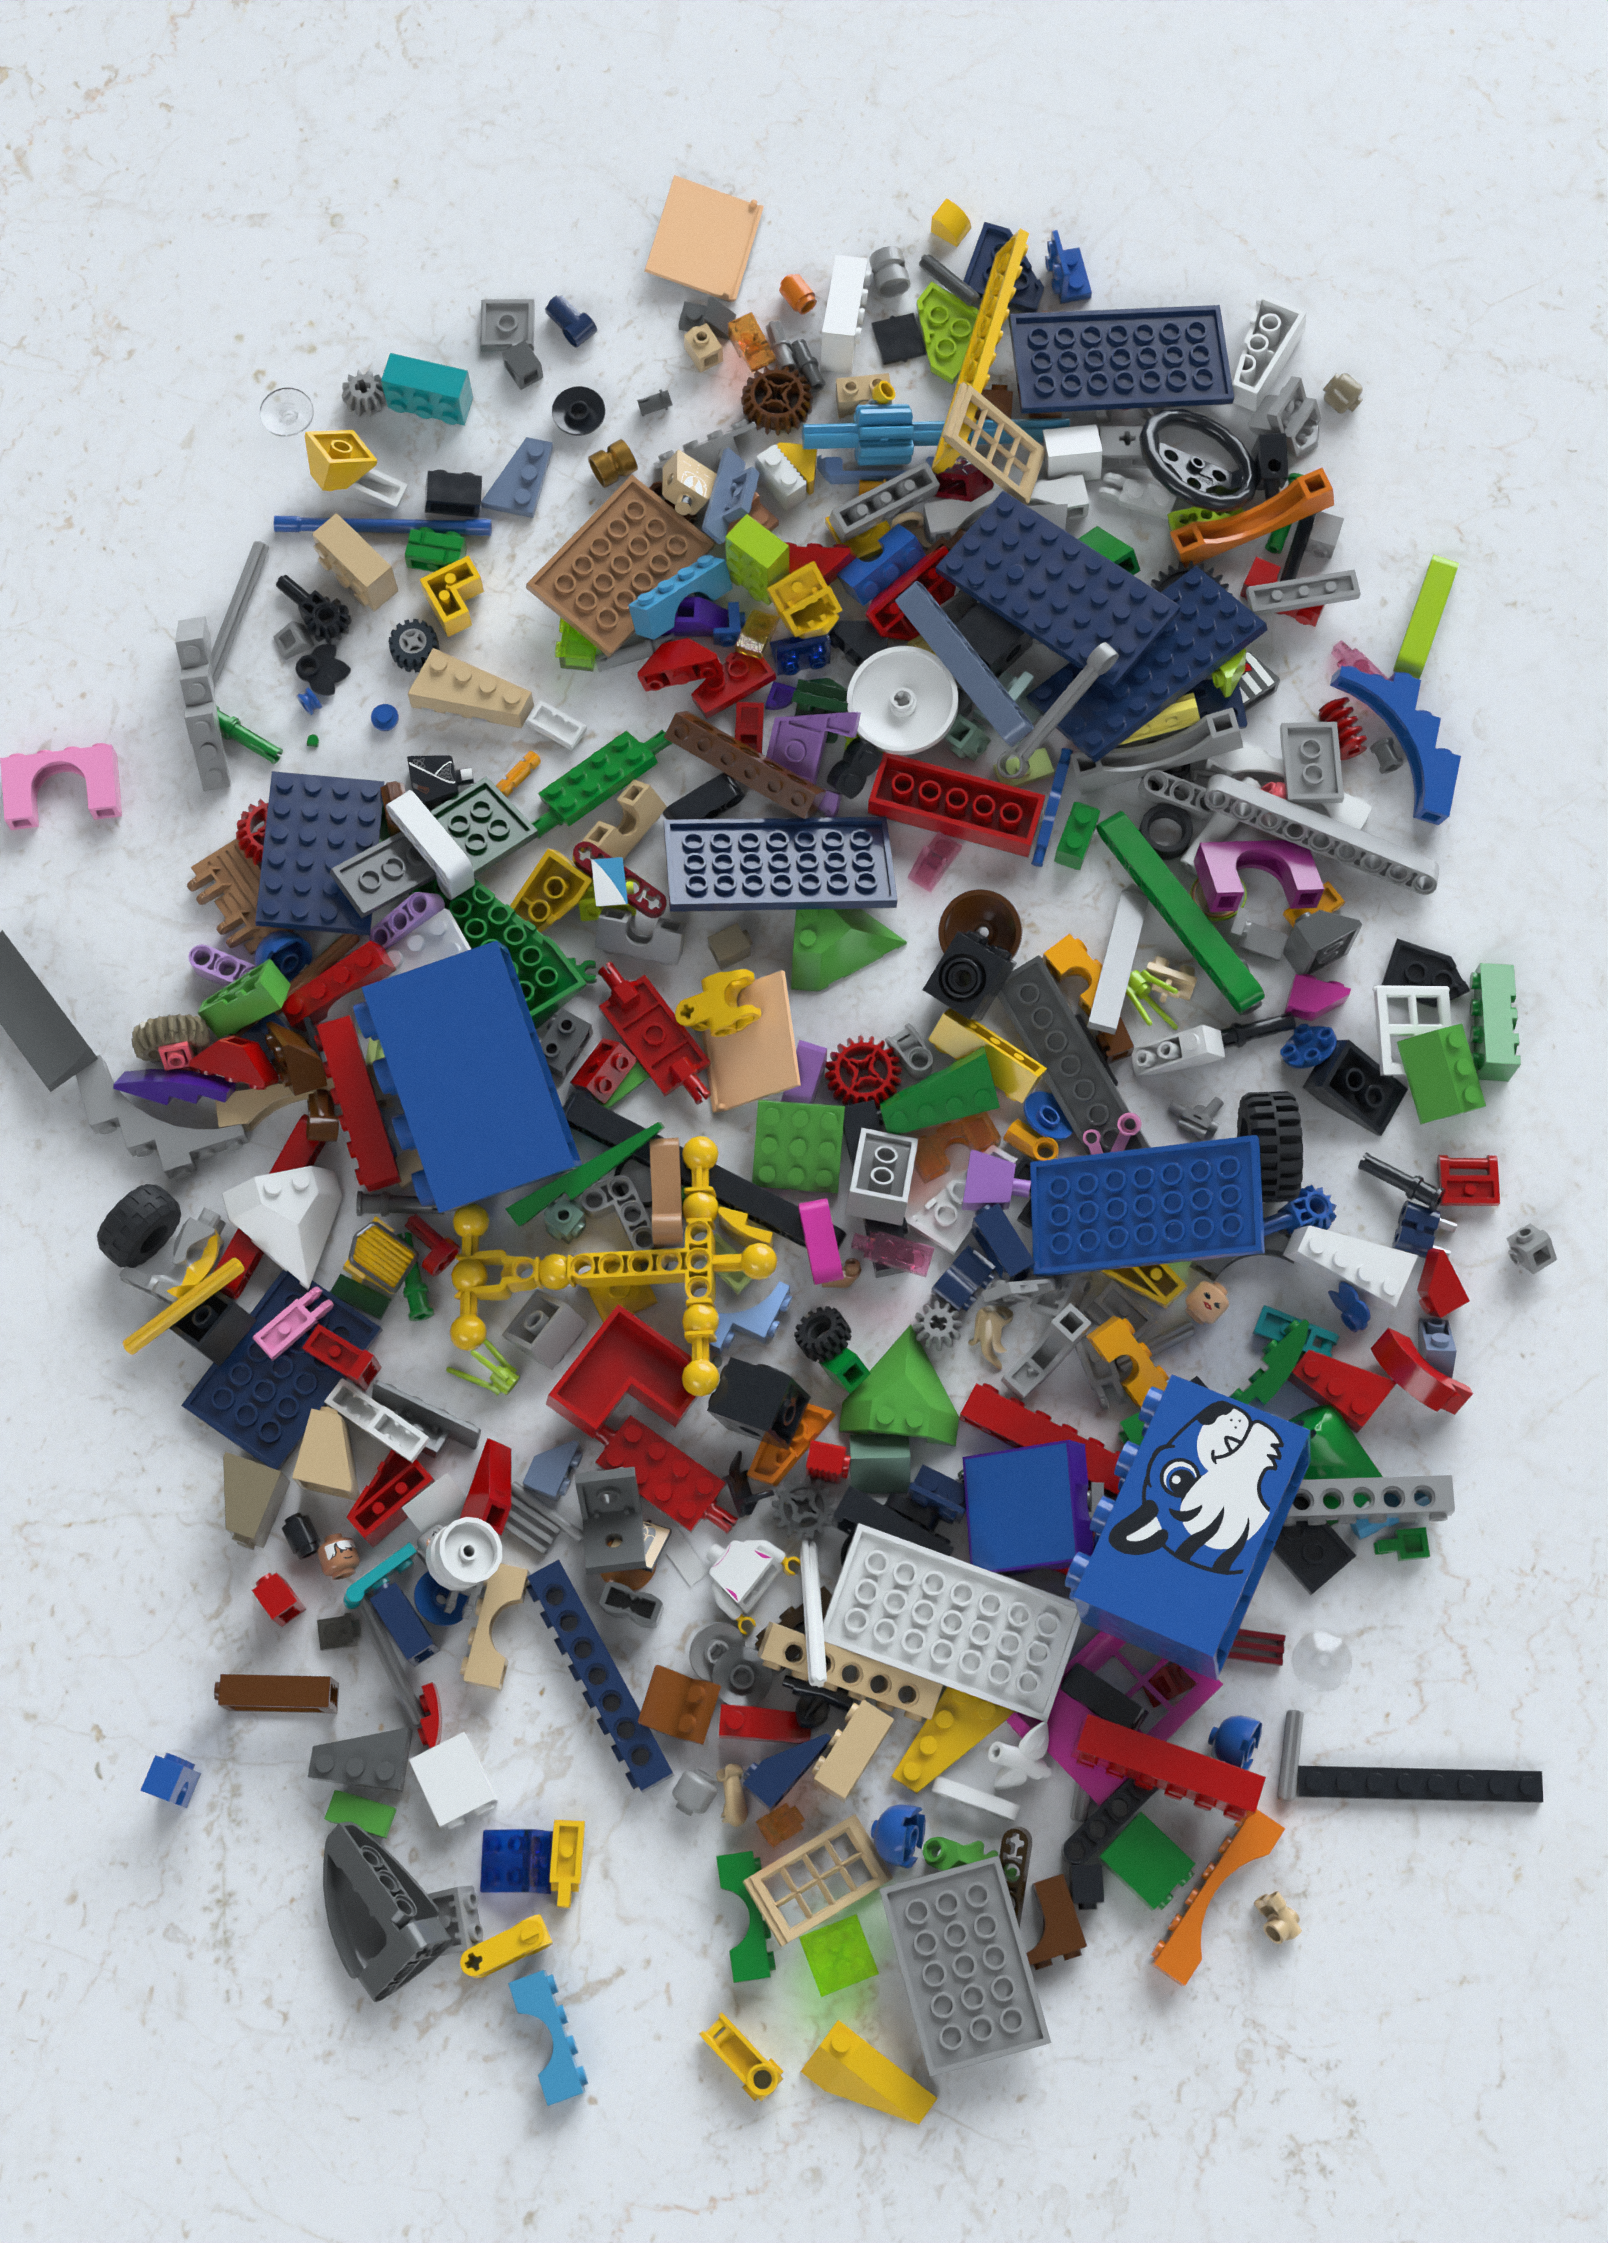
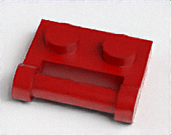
M1438 1155L1439 1188L1443 1187L1446 1189L1440 1206H1498L1500 1204L1498 1158L1496 1155H1487L1486 1158H1448V1155ZM1449 1169H1486L1487 1175H1450Z

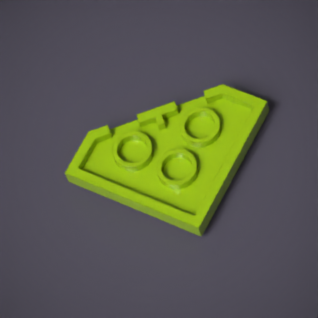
M931 281L917 299V312L930 371L953 385L959 377L979 310L972 305L967 306L958 297Z

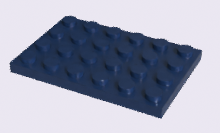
M272 771L255 920L256 926L371 936L373 913L361 918L330 875L331 868L379 844L383 808L380 787L384 786L385 781Z
M284 1269L250 1313L257 1321L251 1327L248 1334L242 1338L231 1355L220 1367L213 1362L181 1405L267 1467L276 1470L282 1468L302 1441L311 1409L320 1411L321 1407H327V1404L324 1402L342 1378L344 1380L347 1379V1377L302 1349L317 1325H322L362 1351L364 1349L368 1351L383 1331L376 1323L313 1280L307 1290L289 1271L286 1272ZM319 1287L322 1290L321 1295L305 1308L311 1313L328 1299L334 1304L333 1308L272 1361L252 1337L296 1299L302 1298L312 1288Z

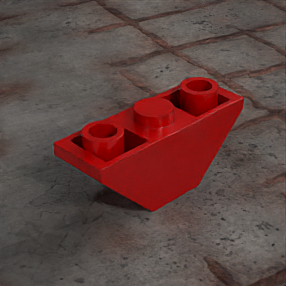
M785 542L789 545V573L791 574L806 564L815 561L827 586L838 578L836 574L857 558V555L851 548L844 544L823 547L821 544L808 543L807 547H801L794 543Z
M689 638L661 644L637 672L638 679L645 692L658 691L665 687L683 685L691 681L704 678L709 679L725 674L717 654Z
M234 1035L216 1041L189 1061V1066L200 1069L199 1072L202 1074H217L224 1076V1080L228 1082L248 1083L250 1088L256 1090H265L268 1086L279 1082L278 1074L258 1042Z

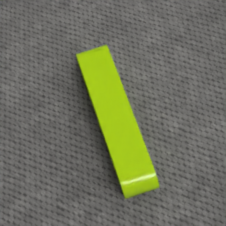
M1433 554L1393 668L1394 672L1409 673L1413 678L1420 679L1459 562Z

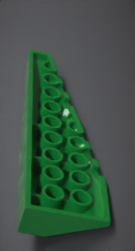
M384 806L382 808L379 843L390 838ZM437 878L408 893L409 896L415 892L440 895L444 900L445 909L450 910L471 949L494 941H498L508 948L535 1029L541 1027L586 987L584 979L555 941L541 934L536 926L528 920L522 919L515 913L512 907L508 904H503L495 897L493 892L475 878L474 886L452 900H449L441 891Z

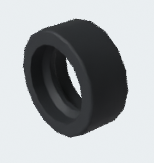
M1159 804L1150 808L1144 814L1139 832L1161 860H1172L1181 856L1187 850L1193 834V824L1189 815L1180 807L1172 804ZM1159 818H1168L1175 821L1182 829L1180 841L1172 846L1157 844L1151 839L1149 834L1151 824Z

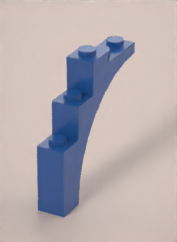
M1341 666L1332 675L1330 686L1354 696L1368 705L1385 721L1397 737L1407 757L1412 773L1415 796L1413 818L1440 825L1450 816L1461 756L1453 754L1452 751L1446 748H1435L1441 718L1433 716L1431 712L1426 710H1415L1421 680L1413 678L1412 675L1405 672H1395L1386 680L1381 675H1370L1359 671L1353 666Z

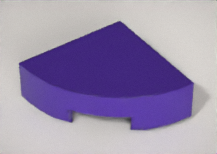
M773 681L765 709L780 710L790 706L793 703L791 701L796 688Z

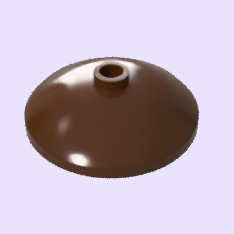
M977 889L960 894L948 904L940 918L938 937L943 953H945L958 931L967 933L968 930L980 933V930L986 927L989 931L987 936L989 941L987 944L1006 949L1013 954L1010 958L1013 959L1021 945L1023 932L1018 911L1006 897L994 891Z

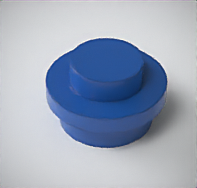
M381 704L373 709L371 721L378 730L389 731L397 725L399 715L396 708L392 705Z

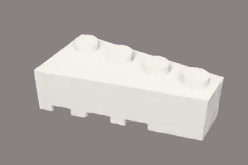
M836 255L822 331L820 370L852 374L856 344L860 345L862 328H859V325L864 323L865 309L862 306L867 305L868 290L865 289V286L870 287L872 271L867 270V259Z
M1313 1226L1295 1229L1283 1254L1285 1257L1338 1287L1340 1282L1348 1283L1355 1289L1361 1300L1379 1310L1396 1307L1418 1257L1415 1254Z

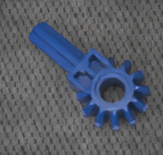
M1313 1185L1302 1188L1299 1196L1279 1209L1277 1214L1263 1218L1264 1236L1286 1229L1290 1235L1293 1234L1295 1229L1305 1226L1328 1230L1330 1225H1332L1331 1223L1337 1217L1333 1212L1337 1205L1330 1202L1332 1195L1323 1194V1187L1316 1190Z

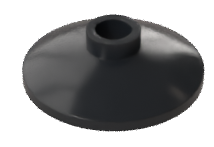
M582 386L571 387L562 391L554 400L552 417L557 427L563 432L574 436L587 435L594 432L602 424L605 418V404L596 391ZM579 413L584 415L582 417H575Z

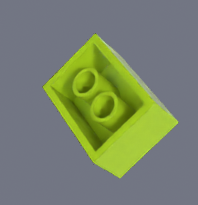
M746 514L725 536L727 569L732 583L737 586L742 585L748 590L753 599L758 602L763 601L769 606L772 600L765 588L789 575V545Z

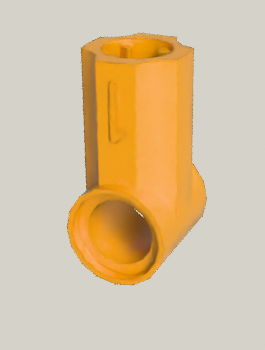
M1018 1118L1010 1125L1003 1137L1005 1142L1033 1161L1058 1159L1057 1142L1050 1137L1042 1136ZM1043 1148H1048L1053 1151V1155L1049 1158H1042L1038 1155V1152Z

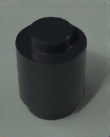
M296 1513L284 1520L286 1524L281 1529L293 1554H297L299 1560L316 1554L321 1540L309 1515L302 1516L301 1513Z

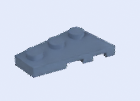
M526 437L482 499L481 508L534 518L551 458L553 443Z

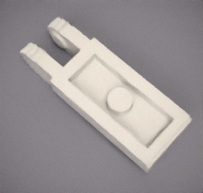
M1111 472L1105 473L1103 481L1107 485L1122 489L1121 493L1109 487L1100 488L1098 493L1100 498L1117 503V506L1168 520L1167 514L1172 512L1177 498L1167 489L1130 478L1125 479L1123 476Z

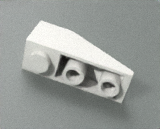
M1200 1025L1136 1047L1131 1054L1135 1077L1202 1066L1225 1058L1221 1030L1205 1025Z

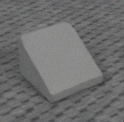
M291 621L273 636L283 658L286 660L314 646L305 625Z

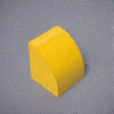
M947 198L932 216L931 232L958 247L971 229L970 220L965 212Z

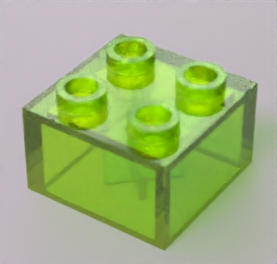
M857 1914L799 1937L821 1998L879 1975Z

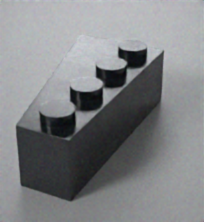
M850 1485L832 1516V1526L852 1537L859 1523L950 1557L954 1551V1547L950 1545L951 1541L938 1533L932 1535L924 1530L925 1527L913 1519L907 1520L899 1515V1512L885 1504L882 1505L868 1494Z

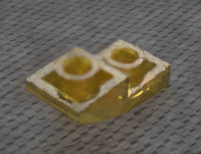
M754 609L738 637L735 651L761 659L767 643L772 640L780 620L779 617Z

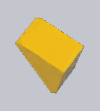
M779 442L776 444L778 449H781V453H784V457H787L790 464L794 465L800 476H803V480H806V492L809 495L813 494L817 466V449H803L802 444Z

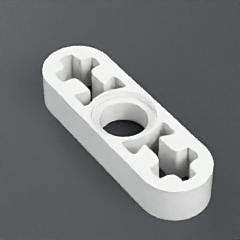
M936 1776L931 1790L940 1796L1010 1821L1016 1820L1020 1808L1019 1805L938 1776Z

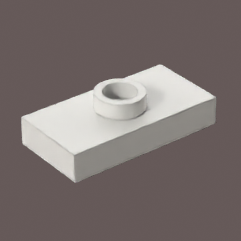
M539 700L525 721L526 725L571 751L575 749L587 731L586 725L542 700Z

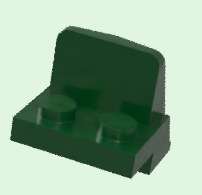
M831 678L798 679L791 701L797 703L794 716L848 712V689ZM828 731L826 743H835L838 740L839 734Z

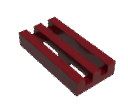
M1239 1629L1237 1636L1276 1641L1277 1646L1234 1640L1232 1647L1276 1653V1658L1229 1652L1227 1659L1275 1666L1283 1665L1286 1635Z

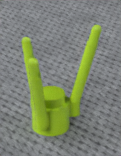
M1145 969L1141 973L1138 970L1132 971L1125 994L1130 998L1146 1024L1151 1026L1152 1021L1137 997L1144 999L1174 1030H1177V1024L1148 994L1152 990L1150 982L1173 994H1177L1178 990L1152 976Z
M485 1338L484 1345L501 1365L496 1367L475 1350H471L470 1353L493 1372L489 1378L493 1384L451 1367L446 1368L448 1373L484 1387L497 1396L501 1392L508 1395L520 1379V1376L516 1374L517 1369L506 1361L487 1338Z

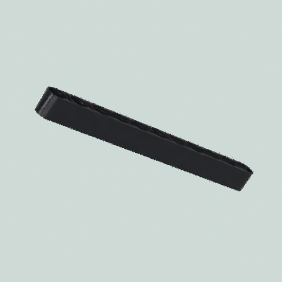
M571 1092L563 1106L570 1128L609 1148L617 1146L646 1129L574 1092ZM657 1134L652 1139H659L664 1137ZM649 1140L629 1157L651 1169ZM679 1146L681 1185L692 1186V1170L683 1162V1147ZM716 1164L709 1170V1186L714 1188L718 1204L731 1210L747 1213L749 1220L806 1249L798 1206ZM833 1225L839 1250L847 1234L841 1228Z

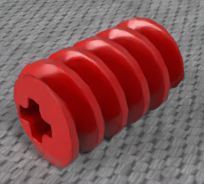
M1348 697L1326 703L1319 709L1320 713L1318 715L1321 722H1337L1341 761L1354 758L1367 749L1366 746L1361 745L1367 740V737L1365 735L1357 737V734L1363 730L1362 726H1352L1359 720L1358 717H1348L1353 713L1354 708H1344L1350 701Z

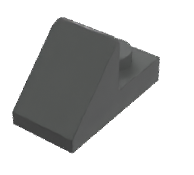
M709 296L707 306L684 301L678 326L679 330L689 331L695 326L700 327L707 323L716 337L730 340L736 314L711 296Z

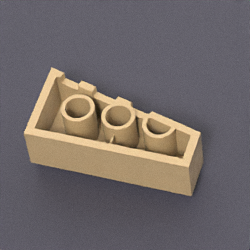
M434 648L408 692L412 708L434 709V712L445 714L450 712L460 714L464 718L486 719L487 722L517 728L523 727L534 707L530 691Z

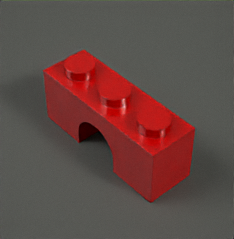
M1256 557L1244 581L1240 596L1248 601L1246 595L1247 587L1278 582L1277 579L1281 567ZM1325 605L1276 612V614H1285L1295 618L1300 624L1315 627Z

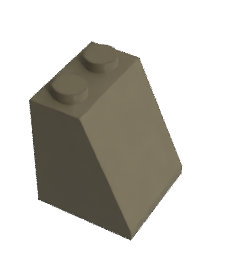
M225 1452L223 1456L226 1530L233 1535L232 1540L242 1547L254 1550L256 1545L264 1548L289 1487L290 1480L279 1470Z

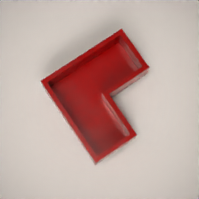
M618 1304L548 1394L546 1405L592 1439H594L627 1394L634 1397L676 1428L699 1397L687 1392L682 1383L684 1368L692 1361V1357Z

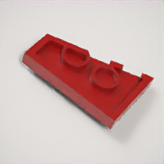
M746 636L741 641V646L725 658V663L722 665L725 674L705 679L691 696L703 716L708 719L777 680L776 673L750 638Z

